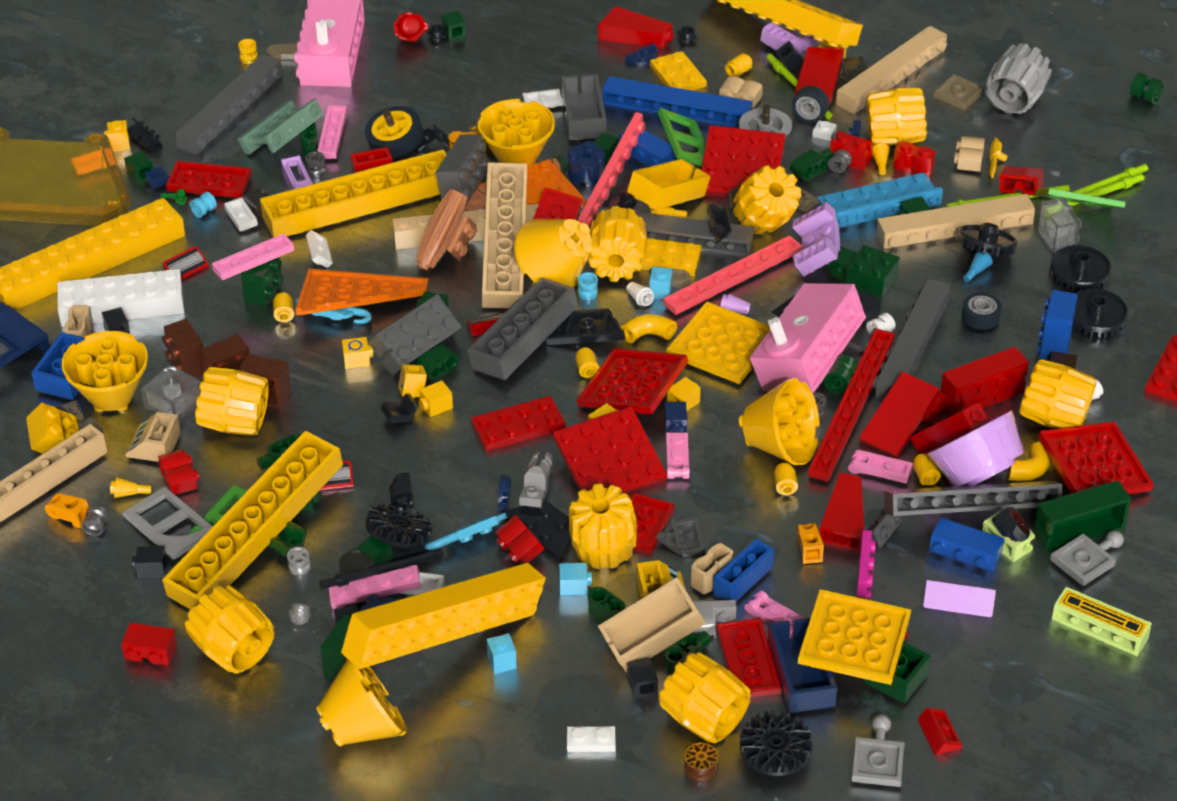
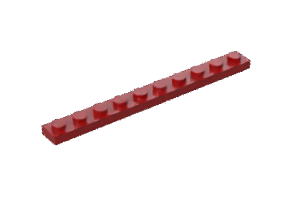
M875 328L808 470L809 477L829 482L873 388L875 377L879 375L881 365L885 362L888 351L893 345L895 333Z

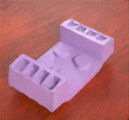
M772 22L763 27L760 39L761 42L766 43L767 46L769 45L776 51L786 42L790 41L800 53L806 51L807 47L817 45L819 40L813 39L814 36L811 34L810 36L800 34L798 29L782 28Z
M824 202L819 207L817 206L815 209L793 220L792 228L802 237V250L793 255L794 264L804 277L838 258V252L840 251L839 224L836 220L835 209Z

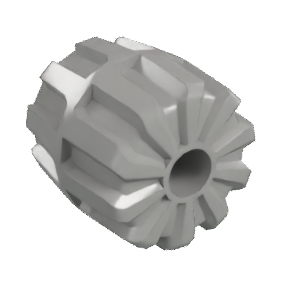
M1020 43L1018 46H1010L1000 56L986 81L987 88L985 92L994 107L1008 114H1022L1029 108H1032L1043 93L1052 71L1048 68L1050 60L1048 57L1041 55V49L1038 47L1031 49L1027 43Z

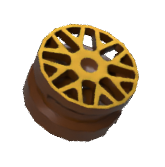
M695 743L687 748L684 756L686 775L692 780L700 782L714 778L718 770L717 750L707 743Z

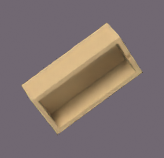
M676 577L598 627L616 659L627 673V663L653 657L705 625L706 622L684 586Z

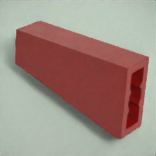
M617 6L598 24V39L602 41L648 46L654 43L657 48H665L674 37L672 24Z
M978 402L909 438L918 455L926 454L989 422V419Z
M840 472L820 525L819 534L824 544L861 552L864 530L862 480L859 476Z

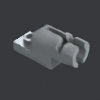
M540 451L533 454L524 477V488L519 498V505L541 508L549 489V477L553 465V457L550 453L546 452L545 459L541 460L540 465L537 463Z
M736 600L693 601L706 622L705 625L693 631V634L698 635L705 631L711 636L714 635V623L736 621Z

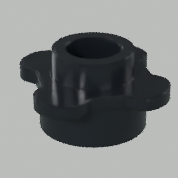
M435 24L427 30V34L430 35V39L433 41L447 37V33L444 32L442 25Z
M684 26L677 32L681 42H691L697 39V36L694 35L693 27Z
M619 193L620 200L617 206L634 210L637 204L634 196L630 193Z

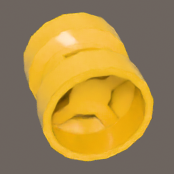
M243 39L238 43V48L241 52L239 55L240 61L243 64H252L258 58L256 42L253 39Z

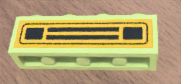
M1065 587L1054 604L1052 620L1137 657L1149 639L1152 625L1151 622L1068 587Z

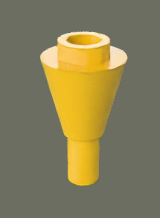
M877 143L873 146L872 155L878 166L879 175L883 176L886 175V163L890 148L887 144Z
M664 207L659 210L650 209L652 214L687 217V211L675 210L672 207Z
M116 477L115 481H111L110 494H114V498L136 495V493L151 494V485H137V483Z

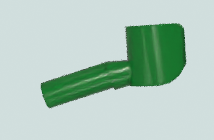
M183 189L177 190L176 193H161V198H173L180 205L185 204L187 201Z

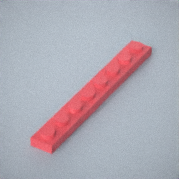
M635 112L577 219L578 222L587 224L589 228L592 221L595 220L598 208L602 207L604 200L606 201L609 197L611 187L615 186L618 174L622 173L625 161L629 160L632 148L636 147L640 133L642 134L645 130L643 114Z
M789 235L663 298V305L677 315L792 257L802 250V245Z

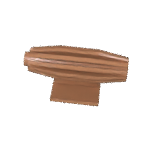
M449 189L436 207L421 238L415 261L418 262V267L426 271L429 268L433 269L446 250L458 261L466 255L468 251L467 245L470 239L475 237L477 225L466 215L461 220L468 198L464 194L454 189Z

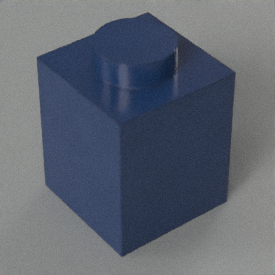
M665 402L664 420L666 433H687L686 402Z

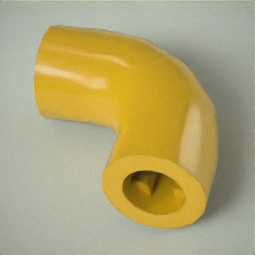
M645 314L630 319L620 328L624 330L625 341L628 343H634L640 337L648 334L657 335L669 340L676 333L677 323L670 318L658 314Z
M1041 442L1033 443L1029 447V459H1014L1015 464L1007 468V480L1018 482L1032 481L1041 477L1048 470L1051 458Z

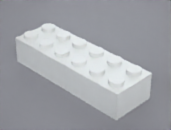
M180 269L58 282V313L61 327H65L66 322L69 320L68 311L72 305H87L92 324L103 323L101 312L118 307L122 308L127 320L185 314Z

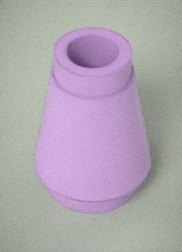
M723 294L720 307L738 314L748 315L751 303L731 294Z

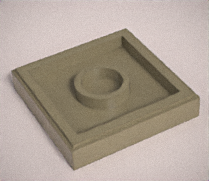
M953 74L934 91L933 97L965 111L985 93V87Z

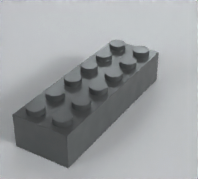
M541 277L467 350L472 369L506 380L578 307L574 287Z

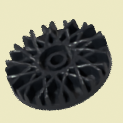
M992 223L964 225L959 228L956 239L961 246H966L971 251L978 249V253L982 252L983 255L987 251L991 256L996 257L998 255L1003 257L1014 255L1018 243L1014 236L999 230V227Z
M1072 245L1058 250L1052 256L1050 275L1052 280L1056 278V283H1060V287L1066 283V289L1071 288L1072 292H1074L1075 287H1080L1079 291L1089 287L1100 289V285L1103 287L1107 285L1112 267L1109 259L1099 250L1089 246Z
M1095 288L1084 289L1075 293L1078 296L1073 329H1078V333L1081 329H1084L1085 336L1089 334L1092 338L1093 333L1097 332L1098 338L1101 336L1106 338L1107 332H1110L1111 336L1118 334L1119 329L1122 331L1125 328L1128 318V307L1119 296L1110 291Z
M382 503V505L372 506V509H369L365 527L368 533L376 540L393 547L405 549L419 548L429 542L433 525H431V520L428 518L423 519V513H419V511L411 513L412 508L406 509V506L400 512L397 509L398 504H395V506L389 504L388 508H386L385 504Z
M772 710L771 714L766 711L762 718L757 713L756 718H751L750 724L746 721L745 726L742 728V733H740L739 747L742 758L754 770L766 775L784 776L792 774L806 765L812 753L813 739L811 738V730H808V726L803 727L802 719L798 720L796 716L792 720L790 719V713L788 712L784 715L783 711H781L780 716H774V710Z

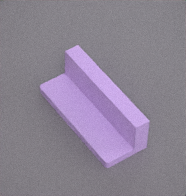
M927 579L923 606L930 609L992 617L996 589Z

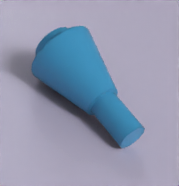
M976 252L969 271L963 277L964 281L970 282L975 275L992 265L993 261L988 252L985 255L982 252Z

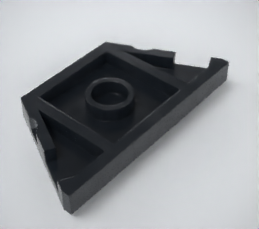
M609 308L574 310L556 328L553 335H549L546 338L547 345L626 340L624 330H621L618 321L613 317V313Z
M547 500L543 502L541 508L521 506L500 512V514L505 513L507 516L503 520L504 522L509 521L516 515L545 548L544 552L559 563L563 561L565 550L571 544L569 517Z

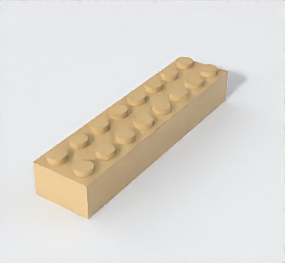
M488 163L482 308H510L523 296L524 274L515 257L514 241L516 233L526 223L527 164Z

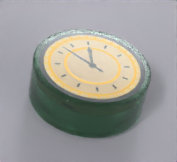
M561 154L553 156L552 162L562 173H566L568 167L565 158Z

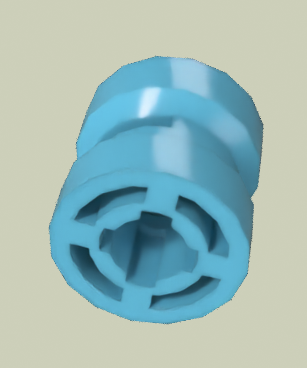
M209 192L201 194L200 198H195L189 203L191 211L198 218L206 215L207 211L217 208V202Z
M591 272L580 274L577 279L579 298L588 301L595 299L598 295L597 275Z

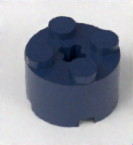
M585 141L583 144L569 148L567 154L568 178L573 183L579 185L580 182L586 183V186L597 184L606 168L605 151L595 145L593 141Z

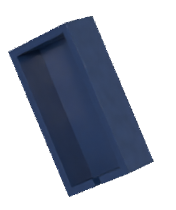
M811 617L794 620L793 639H789L790 621L769 623L768 643L789 713L836 706L837 686L832 671L798 664V657Z

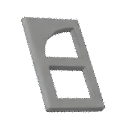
M165 486L122 513V516L156 546H164L166 554L173 560L192 549L213 527ZM164 499H167L179 509L154 526H151L140 516L141 513ZM186 518H189L201 528L197 532L183 536L162 534Z

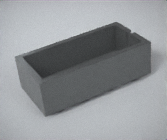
M598 74L581 75L580 93H578L577 75L560 77L561 97L569 140L597 139L601 133H606V115Z
M482 134L460 135L436 170L442 199L449 189H454L467 196L466 204L472 198L473 193L487 173L488 163H490L485 153L486 142L483 141Z
M437 294L379 332L368 343L379 358L390 349L391 353L382 362L391 375L394 376L401 371L402 364H412L422 354L452 337L462 327Z

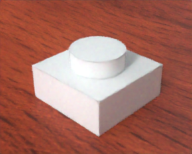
M819 120L813 130L812 137L831 141L836 132L837 124Z

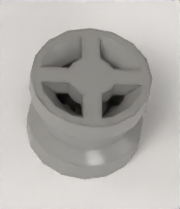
M294 547L287 553L289 571L294 575H304L311 569L309 551L304 547Z

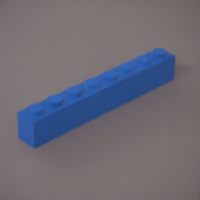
M608 76L602 89V100L605 105L658 114L660 108L696 121L739 128V120L742 115L752 110L753 101L610 76Z

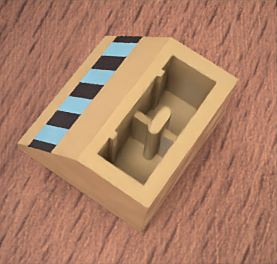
M156 412L139 424L126 452V457L159 462L158 456L171 453L181 434L178 415Z

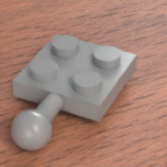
M1113 530L1106 535L1105 541L1097 545L1086 535L1082 534L1053 552L1050 560L1084 586L1115 566L1116 559L1108 554L1106 550L1110 547L1119 548L1124 542V537L1119 531Z
M881 714L873 718L872 728L876 732L875 739L856 737L852 782L901 787L904 743L885 741V733L891 727V721L887 716Z

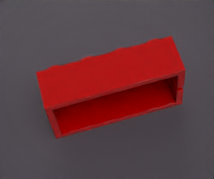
M1012 347L943 372L940 392L947 395L945 411L951 416L978 402L982 408L1014 396H1019L1025 392V377L1028 373L1029 361L1016 347Z

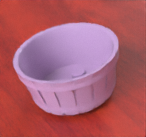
M1012 410L973 431L930 451L927 455L948 479L950 484L953 486L964 484L970 486L984 481L1014 465V458L1023 454L1024 451L1015 423V417Z

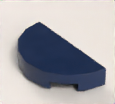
M652 43L625 56V61L633 65L649 64L650 60L656 59L658 56L657 46Z
M501 475L498 513L507 510L511 486L510 476Z

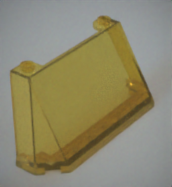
M0 128V220L98 226L116 216L128 213L131 199L106 134L92 133L84 139L83 143L10 139L9 131Z

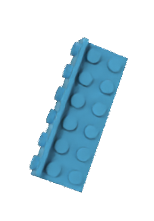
M918 173L817 198L819 199V206L827 202L835 209L836 220L840 228L896 215L898 210H900V201L922 196L929 207L942 203L943 189L941 187L935 188L925 173Z

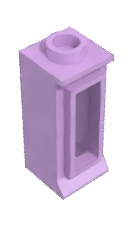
M300 155L281 160L283 176L290 190L313 184L301 161ZM296 165L297 171L303 179L302 181L298 182L296 181L290 168Z

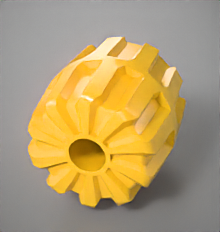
M895 88L867 95L868 132L873 145L877 143L898 145L899 142L915 143L925 140L927 136L926 108L924 106V95L920 88Z
M769 165L763 166L757 172L747 177L735 194L733 200L736 203L733 209L735 217H738L741 225L754 227V234L762 235L766 231L769 233L774 232L791 218L799 206L798 201L801 198V188L795 184L798 181L793 174H786L784 167L778 166L776 169H771Z
M612 206L611 209L600 211L590 227L592 252H590L588 257L589 265L594 268V273L600 278L607 276L611 282H617L623 277L626 280L632 279L633 273L641 271L644 265L648 245L645 222L631 208L625 209L619 206Z
M1039 360L1035 364L1029 383L1025 388V394L1021 401L1020 415L1054 429L1082 426L1091 404L1097 381L1094 377L1072 367Z
M209 367L203 374V382H200L199 385L201 392L196 399L195 418L197 424L224 433L257 435L266 413L269 395L268 380L265 377L240 370Z
M601 483L594 484L592 490L582 489L578 492V500L571 501L569 507V532L577 557L583 563L587 562L592 568L599 570L600 568L613 569L618 567V564L623 561H628L632 556L633 548L636 547L637 525L632 501L627 494H622L621 489L617 486L611 485L608 488H604Z
M218 585L214 587L211 594H202L199 597V604L190 608L188 612L189 619L185 622L186 632L205 655L227 672L236 674L242 673L244 670L256 665L266 655L275 637L274 625L253 601L229 585L225 588Z
M697 652L696 654H688L685 662H679L675 666V672L667 676L664 681V688L659 693L661 707L683 727L707 742L717 743L727 737L740 723L750 704L751 692L728 669L702 653Z

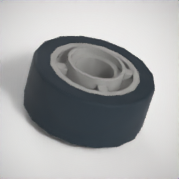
M816 86L802 87L792 101V110L795 116L806 123H816L821 120L830 106L826 93Z
M973 293L967 296L963 302L962 319L968 326L974 329H991L1000 322L1001 302L995 296L988 293Z

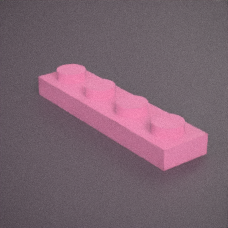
M328 106L317 152L324 154L325 159H337L347 116V106Z
M281 234L213 262L212 269L221 280H225L294 251V244L285 234Z
M417 565L352 581L349 582V585L343 587H330L329 594L332 609L365 602L366 598L372 594H376L381 598L420 588L419 569Z

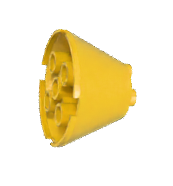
M508 99L496 102L483 110L477 124L479 133L482 134L483 140L499 163L527 164L528 167L536 164V160L554 131L555 120L552 112L538 102L531 100V103L520 102V99Z
M533 219L526 222L516 233L514 241L515 257L522 273L527 274L534 281L533 285L543 277L575 287L578 283V276L582 274L589 254L592 252V239L588 225L573 219Z
M120 331L92 333L84 336L85 340L75 345L73 343L66 350L62 358V370L67 381L94 406L96 411L126 410L148 364V353L145 345L135 340L133 335Z
M798 378L787 379L749 404L745 408L744 414L739 417V425L743 428L747 446L758 448L793 465H804L814 456L819 440L818 438L815 439L816 427H820L818 408L811 389L805 382L798 381Z
M347 659L319 705L316 706L321 716L319 718L321 724L326 730H332L334 733L332 736L337 745L341 747L345 744L403 736L407 733L405 722L397 706L393 707L386 699L389 693L371 667L359 669Z

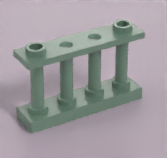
M316 98L296 109L292 100H287L237 139L245 154H251L263 144H267L271 153H275L324 114Z

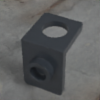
M432 124L424 130L423 140L416 149L421 151L434 139H437L448 148V136Z

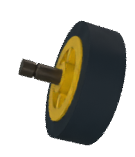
M405 106L384 108L368 121L365 127V137L371 150L388 147L391 157L398 158L412 152L420 145L424 137V129L416 111Z

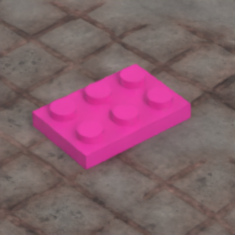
M863 530L857 598L870 600L871 589L867 588H872L873 573L869 571H873L874 556H870V554H875L876 541L871 540L872 531Z

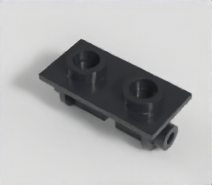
M132 118L135 124L128 128L129 136L147 150H153L157 143L161 147L163 146L158 140L160 136L153 129L149 131V127L142 120L138 122Z
M711 204L707 208V213L711 218V231L715 235L716 243H719L732 232L726 206L724 205L720 209L715 204Z

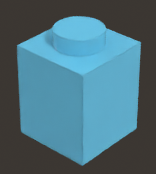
M652 267L650 289L653 291L654 299L663 300V298L671 295L673 269Z
M559 563L560 596L588 595L587 586H592V572H587V563Z
M510 634L488 638L487 655L494 674L517 669L516 649Z

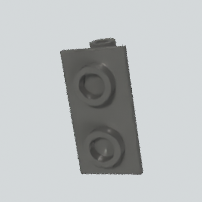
M883 509L874 521L875 524H872L867 529L872 531L871 540H875L878 548H881L902 522L901 516L886 514Z

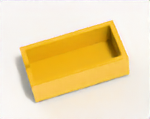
M678 159L633 171L627 192L633 195L635 199L648 204L649 208L659 210L704 197L711 176L698 168L694 171L695 166L683 159Z

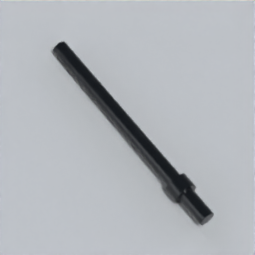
M440 548L351 573L335 574V577L321 580L319 585L322 590L334 586L343 587L349 585V582L441 558L444 556V553Z

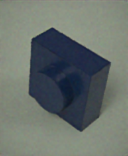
M853 120V128L849 127L848 134L860 138V120Z
M162 166L144 172L145 180L152 189L161 187L168 182L169 175Z

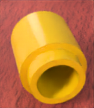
M741 53L727 62L725 71L730 77H739L752 68V59L749 55Z
M279 293L273 299L274 318L277 321L288 322L294 317L293 299L288 293Z
M581 348L577 351L575 361L579 374L584 378L593 377L599 369L595 353L589 348Z
M920 454L914 458L913 469L920 483L925 486L936 484L941 477V473L927 454Z
M789 463L777 465L774 471L777 492L781 495L793 494L798 489L795 469Z

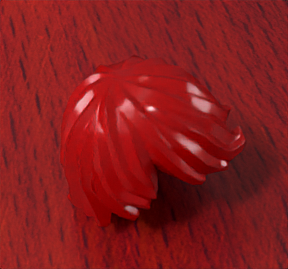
M412 12L402 13L393 23L394 35L398 36L400 41L413 43L420 39L429 27L421 15L418 13L413 14Z

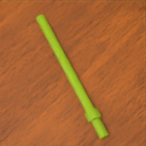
M768 54L766 59L773 65V69L777 73H781L796 88L798 80L786 69L780 60H777L772 54ZM828 110L824 117L829 120L833 115Z
M1142 164L1135 168L1129 167L1124 169L1122 173L1072 192L1078 194L1091 192L1118 182L1126 176L1132 177L1148 171L1147 164ZM1051 199L1048 201V204L1052 206L1064 200Z
M1142 173L1132 177L1126 176L1118 182L1085 193L1084 195L1100 197L1119 189H1127L1132 187L1133 184L1143 181L1144 176ZM1063 201L1044 208L1042 212L1044 216H1048L1080 203Z

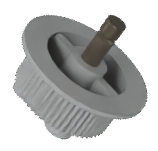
M764 105L763 108L753 109L743 114L739 120V128L783 133L787 136L792 130V121L784 112L770 108L769 105Z

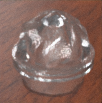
M292 603V609H289L290 620L295 625H304L312 615L310 612L311 606Z

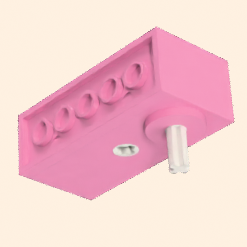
M308 0V9H305V19L302 22L303 30H300V41L297 42L298 52H295V63H298L296 77L300 79V85L351 87L365 24L363 0Z
M804 283L779 319L774 317L768 320L770 331L750 357L762 391H770L787 379L798 378V381L805 382L809 386L812 393L815 392L833 366L837 356L842 353L866 318L855 284Z

